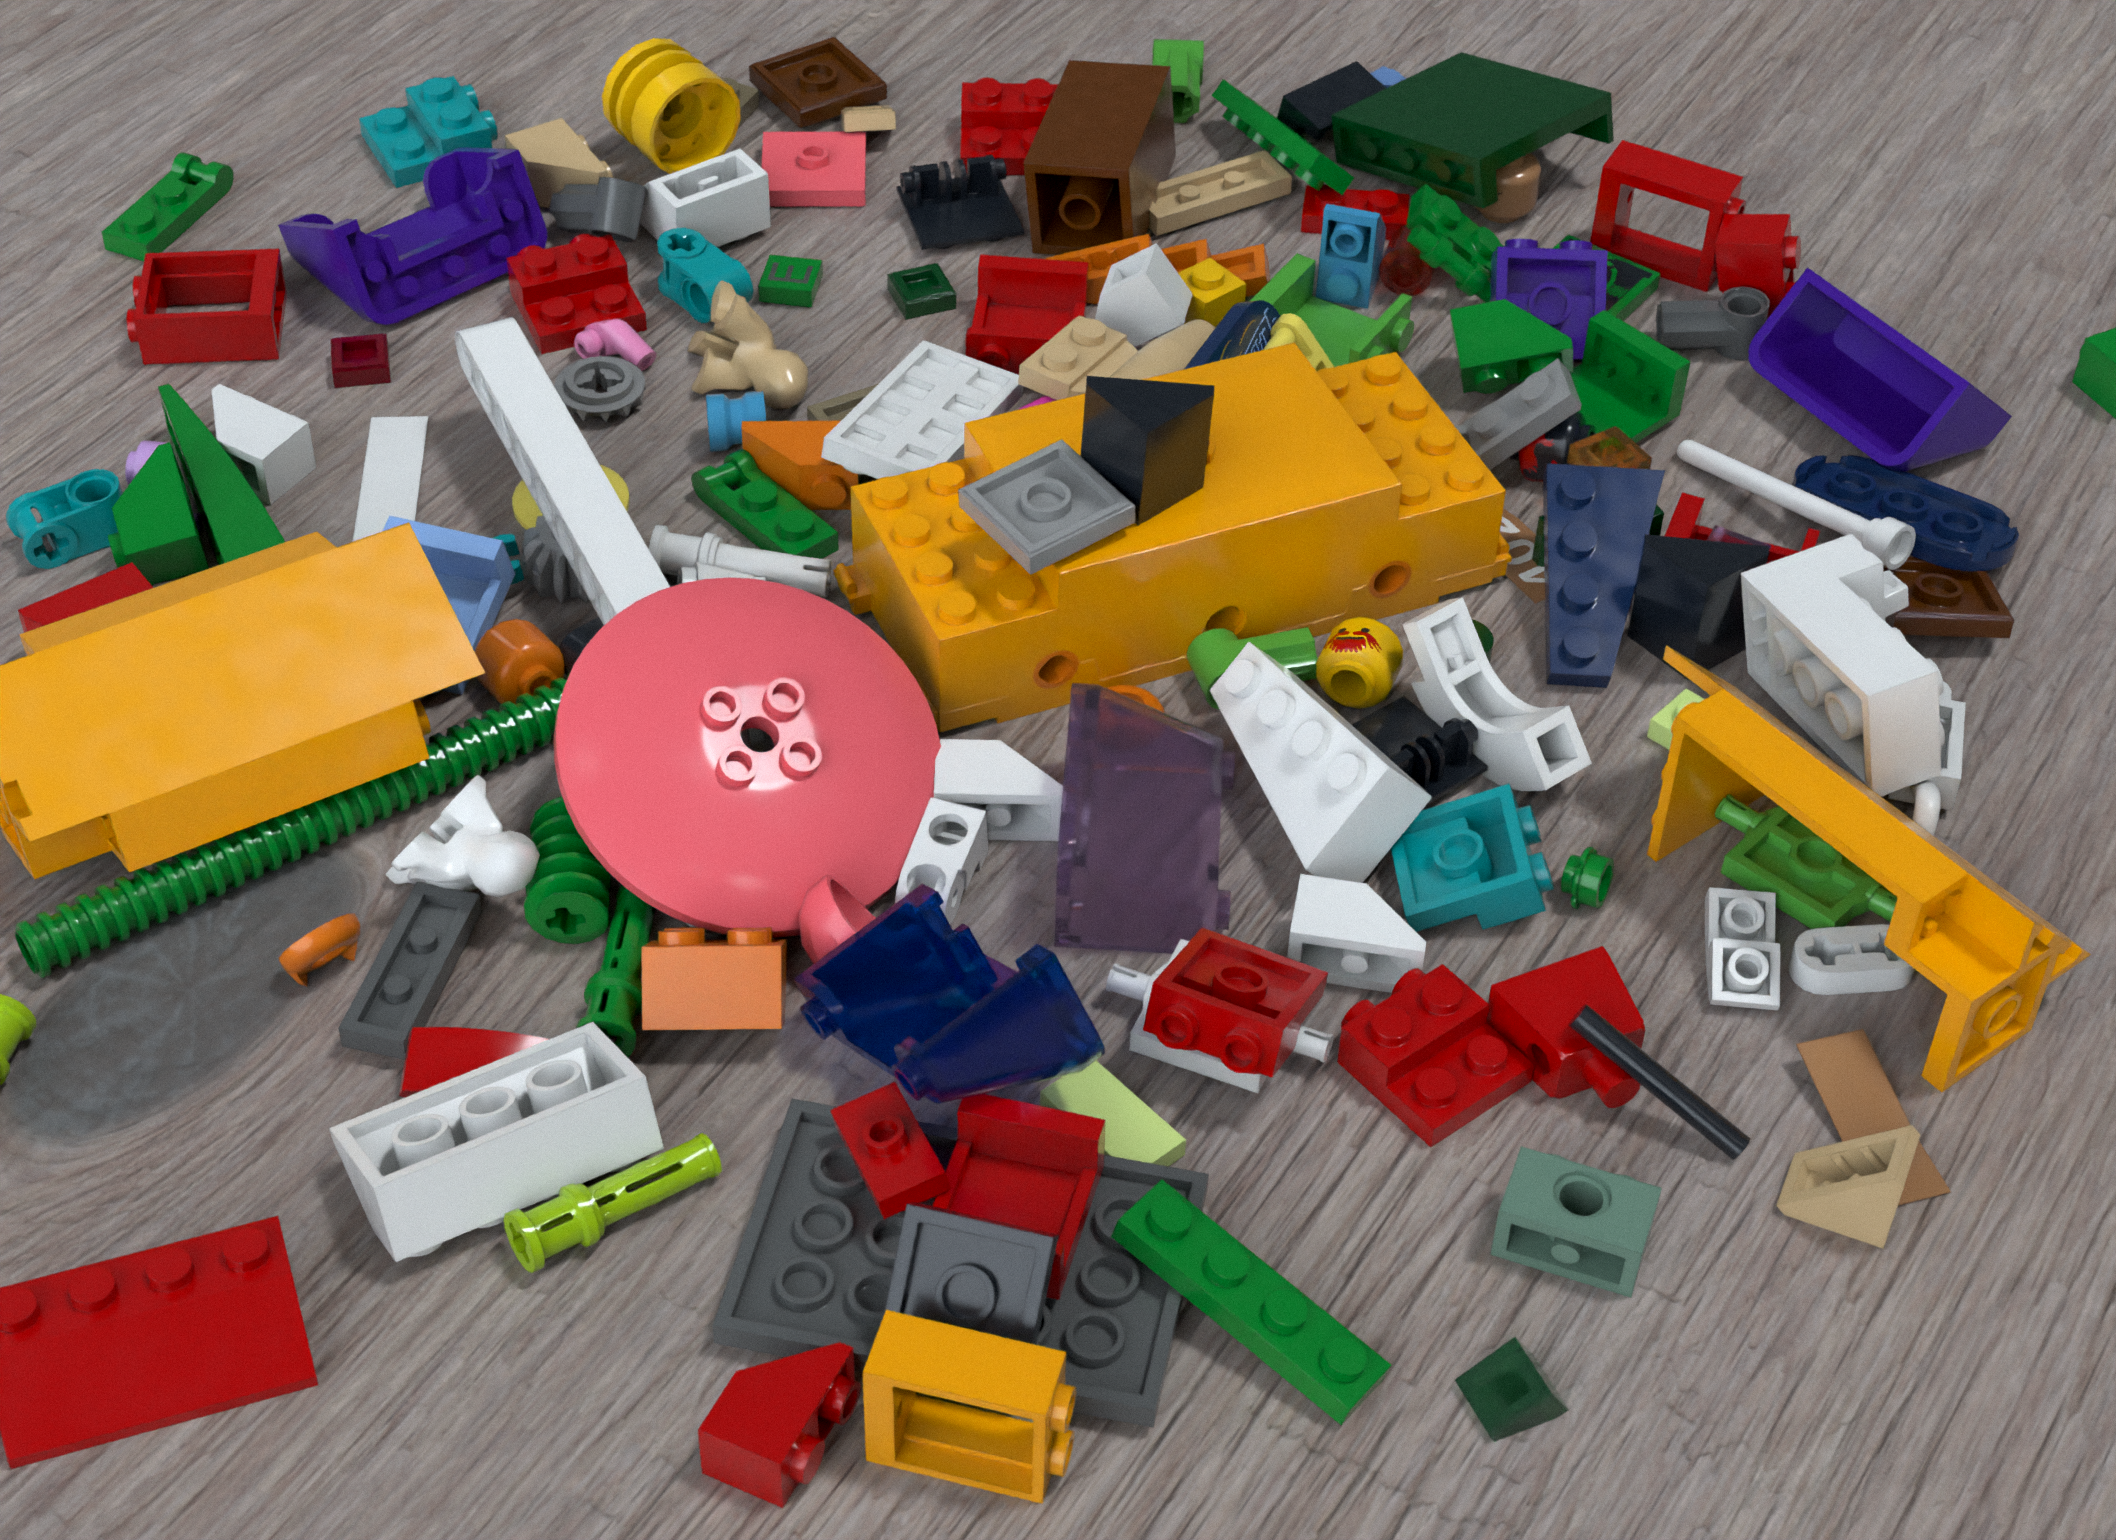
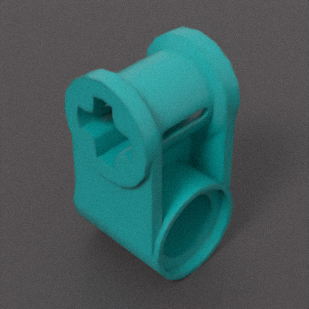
M674 228L665 231L659 236L657 248L658 253L663 258V271L658 276V289L662 295L672 299L688 311L696 321L700 323L711 321L712 296L717 284L721 280L730 283L736 294L745 297L747 303L753 298V283L746 268L738 260L729 257L706 240L701 233L688 228Z
M92 469L83 471L71 479L38 491L25 493L16 498L8 507L6 523L15 536L23 539L22 549L29 563L37 568L51 569L96 550L110 547L107 535L118 532L112 507L123 494L118 477L113 472L105 469ZM32 508L37 509L41 516V523H38L31 512ZM43 537H46L53 549L51 552L46 550L43 544Z

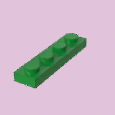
M1223 79L1211 95L1227 107L1222 115L1223 118L1244 132L1247 137L1270 152L1271 156L1294 171V174L1316 190L1320 191L1322 186L1327 184L1343 195L1353 181L1354 177L1226 80Z
M1163 1179L1118 1219L1111 1235L1114 1240L1340 1425L1380 1385L1392 1365Z

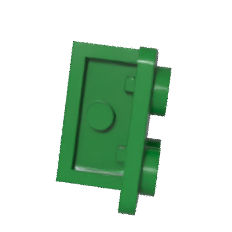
M1605 310L1589 319L1582 364L1573 368L1574 373L1570 374L1582 404L1579 411L1583 414L1587 425H1594L1595 454L1602 458H1613L1680 415L1691 361Z

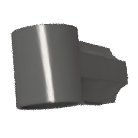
M600 177L598 185L566 184L560 192L552 194L549 212L554 216L558 229L570 233H590L600 237L611 234L613 239L617 241L636 242L647 188L634 182L611 177Z
M1735 287L1725 291L1721 295L1720 300L1661 301L1660 304H1657L1656 340L1671 350L1716 348L1717 352L1724 357L1733 360H1748L1750 343L1768 319L1770 300L1760 290L1751 287Z

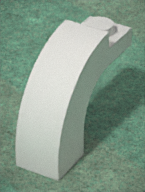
M1463 597L1448 599L1402 624L1423 677L1411 683L1425 713L1442 728L1444 723L1452 718L1459 720L1469 719L1475 725L1478 731V739L1473 742L1472 753L1488 765V770L1482 773L1484 777L1501 786L1510 784L1511 789L1542 791L1551 788L1592 764L1569 706L1540 708L1529 705L1512 694L1500 681L1487 659Z

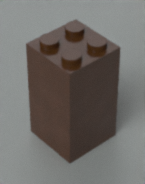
M1068 61L1023 163L1032 253L1060 255L1146 234L1150 224L1149 209L1152 201L1155 204L1157 201V188L1160 182L1167 180L1176 157L1170 66Z

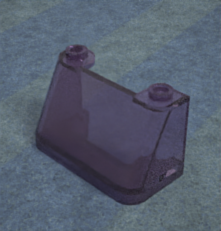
M1072 683L1058 840L1054 947L1173 954L1180 939L1190 941L1202 927L1214 932L1216 929H1229L1231 890H1218L1221 790L1233 789L1235 751H1223L1222 737L1099 684Z

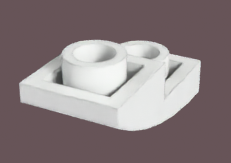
M1709 887L1705 896V954L1710 1005L1778 1011L1780 1007V943H1775L1776 893Z

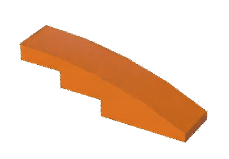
M1145 234L1047 257L1046 259L1089 262L1087 303L1098 304L1111 265L1153 244L1150 235ZM1207 239L1161 249L1178 273L1208 258H1212L1246 283L1245 297L1256 295L1270 281L1269 259L1264 243L1216 255H1211Z

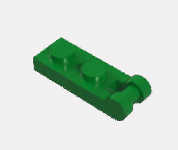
M185 152L179 153L172 163L171 171L101 232L105 250L144 261L145 253H162L229 192L234 179L232 168L229 165L215 161L207 165L202 163L201 158Z
M739 449L724 458V464L717 468L710 465L692 474V486L701 501L761 550L823 559L839 550L838 532L759 470L755 460L746 450ZM736 485L738 489L732 491L729 487Z

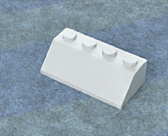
M594 1022L329 1128L332 1140L369 1223L395 1262L407 1257L429 1254L438 1249L447 1240L476 1228L492 1227L503 1222L504 1214L518 1208L521 1210L544 1199L551 1200L559 1197V1190L563 1186L570 1183H584L608 1172L624 1171L639 1163L643 1157L664 1149L646 1076Z

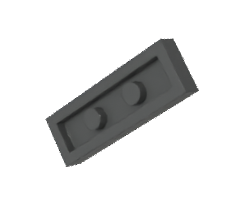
M416 882L338 1028L342 1047L405 1060L409 1033L412 1027L425 1026L482 914L479 894Z

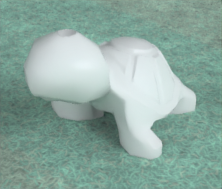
M477 775L440 814L441 816L429 827L436 839L422 831L391 863L392 867L385 874L396 884H416V882L466 892L479 888L486 895L500 898L522 890L532 880L540 854L534 842L524 834L514 831L503 832L502 823L486 798V781Z

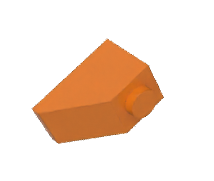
M742 421V447L753 457L759 470L810 510H851V486L859 485V474L849 472L842 465L821 458L824 437L840 421Z

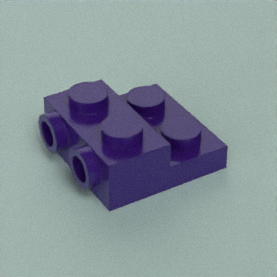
M1533 239L1506 240L1505 247H1497L1492 253L1490 302L1506 299L1567 335L1572 341L1573 362L1582 363L1589 319L1603 310L1606 311L1607 250H1592V243L1588 241H1564L1559 243V249L1538 248V241Z

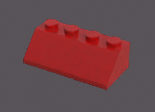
M278 1216L0 1288V1433L10 1470L319 1385Z

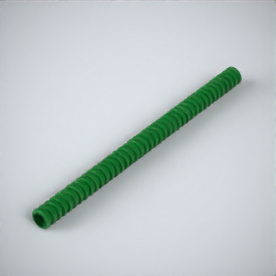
M560 677L551 681L550 688L545 685L539 686L534 689L533 696L528 693L517 696L516 704L506 701L500 704L499 712L494 709H488L482 712L481 720L476 717L466 719L464 728L459 725H453L447 728L446 736L441 733L431 735L428 741L429 744H426L429 759L221 837L207 845H200L191 849L189 853H179L172 856V860L169 862L161 860L153 863L152 870L148 871L144 867L137 869L133 872L134 878L130 880L125 876H120L114 879V887L110 889L106 885H100L95 888V895L90 898L85 893L76 896L75 905L69 906L65 902L56 905V913L53 915H49L46 911L36 914V922L31 925L26 920L16 923L15 938L26 963L34 974H38L41 978L51 975V967L56 964L61 969L71 965V958L76 955L80 959L90 957L91 948L95 946L99 950H105L110 947V940L115 937L119 941L129 939L130 930L134 928L138 932H144L149 929V922L155 920L157 923L168 921L169 912L174 911L177 915L183 914L188 911V904L191 902L196 906L206 903L207 895L210 893L215 897L224 895L227 885L239 888L245 884V877L247 876L253 880L263 877L264 868L266 867L271 871H276L282 868V860L287 859L289 862L299 860L303 850L308 854L317 852L320 846L319 843L323 842L326 845H332L337 842L338 834L340 833L345 837H349L355 834L357 825L363 829L374 825L375 817H378L380 820H386L392 816V809L394 808L399 812H403L410 808V801L412 800L417 804L427 801L429 792L434 795L444 793L446 784L457 787L463 784L464 776L469 779H473L477 775L480 776L481 768L487 771L498 768L499 760L504 763L515 760L516 752L526 755L533 751L534 744L539 747L550 744L551 736L554 737L556 714L567 680Z

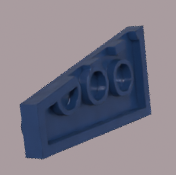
M1546 464L1543 474L1546 684L1608 687L1636 584L1645 534L1649 535L1665 470Z

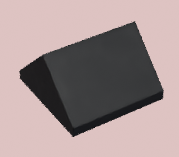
M1087 376L1081 457L1135 505V523L1138 526L1203 488L1214 400V385Z
M1645 534L1628 621L1627 636L1688 681L1690 679L1663 660L1666 645L1707 670L1746 650L1741 573L1767 564L1769 546Z

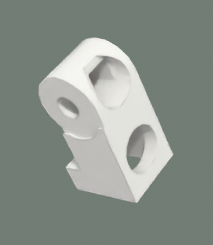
M930 797L898 880L895 897L896 913L946 926L953 922L964 889L967 890L975 869H981L988 853L986 811ZM942 823H959L966 828L967 835L963 837L943 832Z

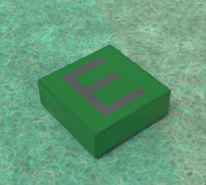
M770 254L758 285L759 301L812 307L823 277L822 260Z

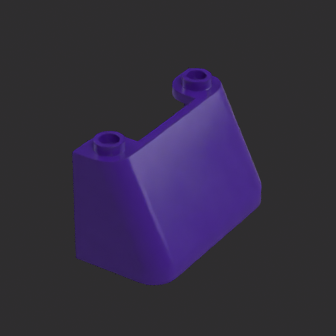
M459 147L436 157L428 164L423 177L424 190L430 206L365 234L360 230L357 219H345L334 224L326 216L316 213L303 214L278 225L288 252L299 265L364 320L383 325L397 323L507 273V257L516 256L520 250L531 245L545 248L548 237L546 225L519 149Z

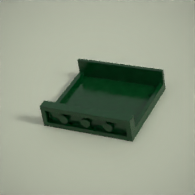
M1463 52L1331 115L1336 163L1419 189L1427 184L1439 195H1445L1451 199L1482 209L1498 202L1496 170L1568 133L1607 144L1614 141L1611 92Z

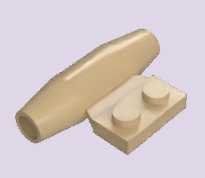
M1079 315L1020 364L1018 384L1055 400L1085 394L1087 376L1142 380L1183 370L1215 327L1207 321L1195 319L1148 342L1138 351L1127 340L1126 334L1107 327L1099 320Z

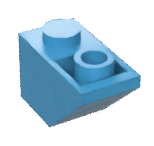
M1326 204L1323 214L1316 288L1317 298L1368 309L1382 271L1386 227L1380 213Z

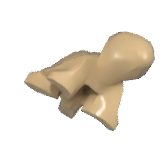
M721 280L717 284L712 296L711 322L715 323L714 328L710 332L696 331L689 343L688 352L704 357L699 374L692 385V391L699 394H704L714 389L742 391L754 386L756 392L763 391L764 401L767 406L774 409H789L797 405L804 397L808 387V368L796 353L788 350H777L774 344L773 333L767 323L749 306L745 297L737 295L730 283Z

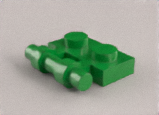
M1425 184L1411 196L1406 227L1411 232L1407 242L1420 251V259L1433 269L1439 266L1456 279V287L1467 296L1476 295L1483 302H1490L1492 253L1497 247L1504 246L1490 229L1479 227L1465 216L1451 198L1445 195L1440 196Z

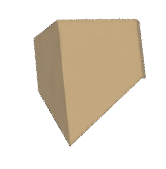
M1911 1125L1794 1153L1776 1206L1786 1216L1884 1249L1920 1133Z

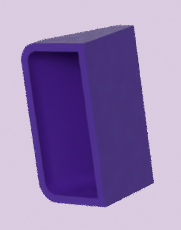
M1808 267L1756 333L1749 346V362L1758 374L1877 463L1890 470L1906 472L1980 450L1994 440L2012 417L1967 380Z

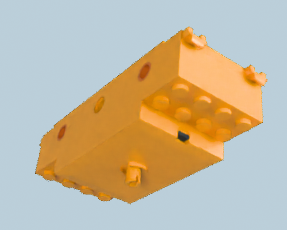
M1294 342L1142 379L1214 385V400L1203 488L1139 526L1133 523L1030 575L959 507L958 489L1055 442L1063 440L1081 456L1085 394L964 423V459L939 463L932 467L851 486L853 565L845 566L844 563H839L836 569L833 570V575L838 582L841 592L845 594L850 603L853 614L858 615L872 611L892 649L903 660L917 680L928 701L937 730L940 733L995 718L998 724L1086 700L1089 693L1103 690L1107 687L1115 685L1137 686L1192 671L1186 655L1188 647L1197 636L1208 630L1225 628L1232 631L1240 640L1308 627L1312 636L1316 637L1331 633L1334 627L1346 619L1365 617L1378 620L1437 604L1439 596L1491 583L1493 578L1506 575L1507 563L1512 561V557L1509 554V544L1500 534L1506 490L1396 352L1376 355L1369 359L1316 371Z

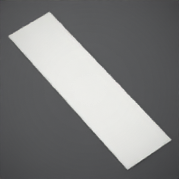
M428 416L371 417L353 542L382 532L389 516L415 521Z

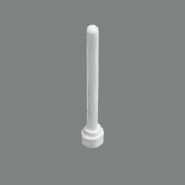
M1684 440L1677 448L1678 457L1690 465L1845 536L1852 534L1862 543V547L1865 550L1872 552L1883 562V567L1890 570L1899 568L1905 563L1913 550L1916 538L1914 528L1897 519L1886 517L1884 519L1875 518L1872 521L1867 520L1693 440Z

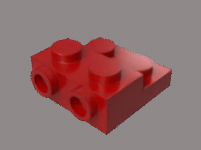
M990 77L981 78L975 83L962 82L960 159L965 164L966 173L967 159L992 154L994 159H1004L1007 175L1025 176L1024 160L1058 84H1050L1042 78H1034L1026 83H999L996 79Z
M581 234L574 237L569 244L547 249L531 245L520 250L516 256L506 258L510 293L541 355L575 347L574 340L576 335L585 331V327L594 322L620 319L627 322L636 333L647 330L646 312L629 283L627 263L611 234L601 237Z
M1202 927L1153 982L1143 1031L1156 1035L1158 1040L1168 1048L1197 1050L1219 1058L1233 1072L1263 1074L1273 1078L1295 1049L1302 1022L1322 998L1329 972Z
M1443 964L1427 974L1418 968L1409 970L1397 981L1390 997L1377 1005H1374L1368 999L1359 1001L1349 1009L1341 1023L1337 1063L1430 1148L1529 1084L1532 1080L1535 1065L1487 1023L1490 1004Z

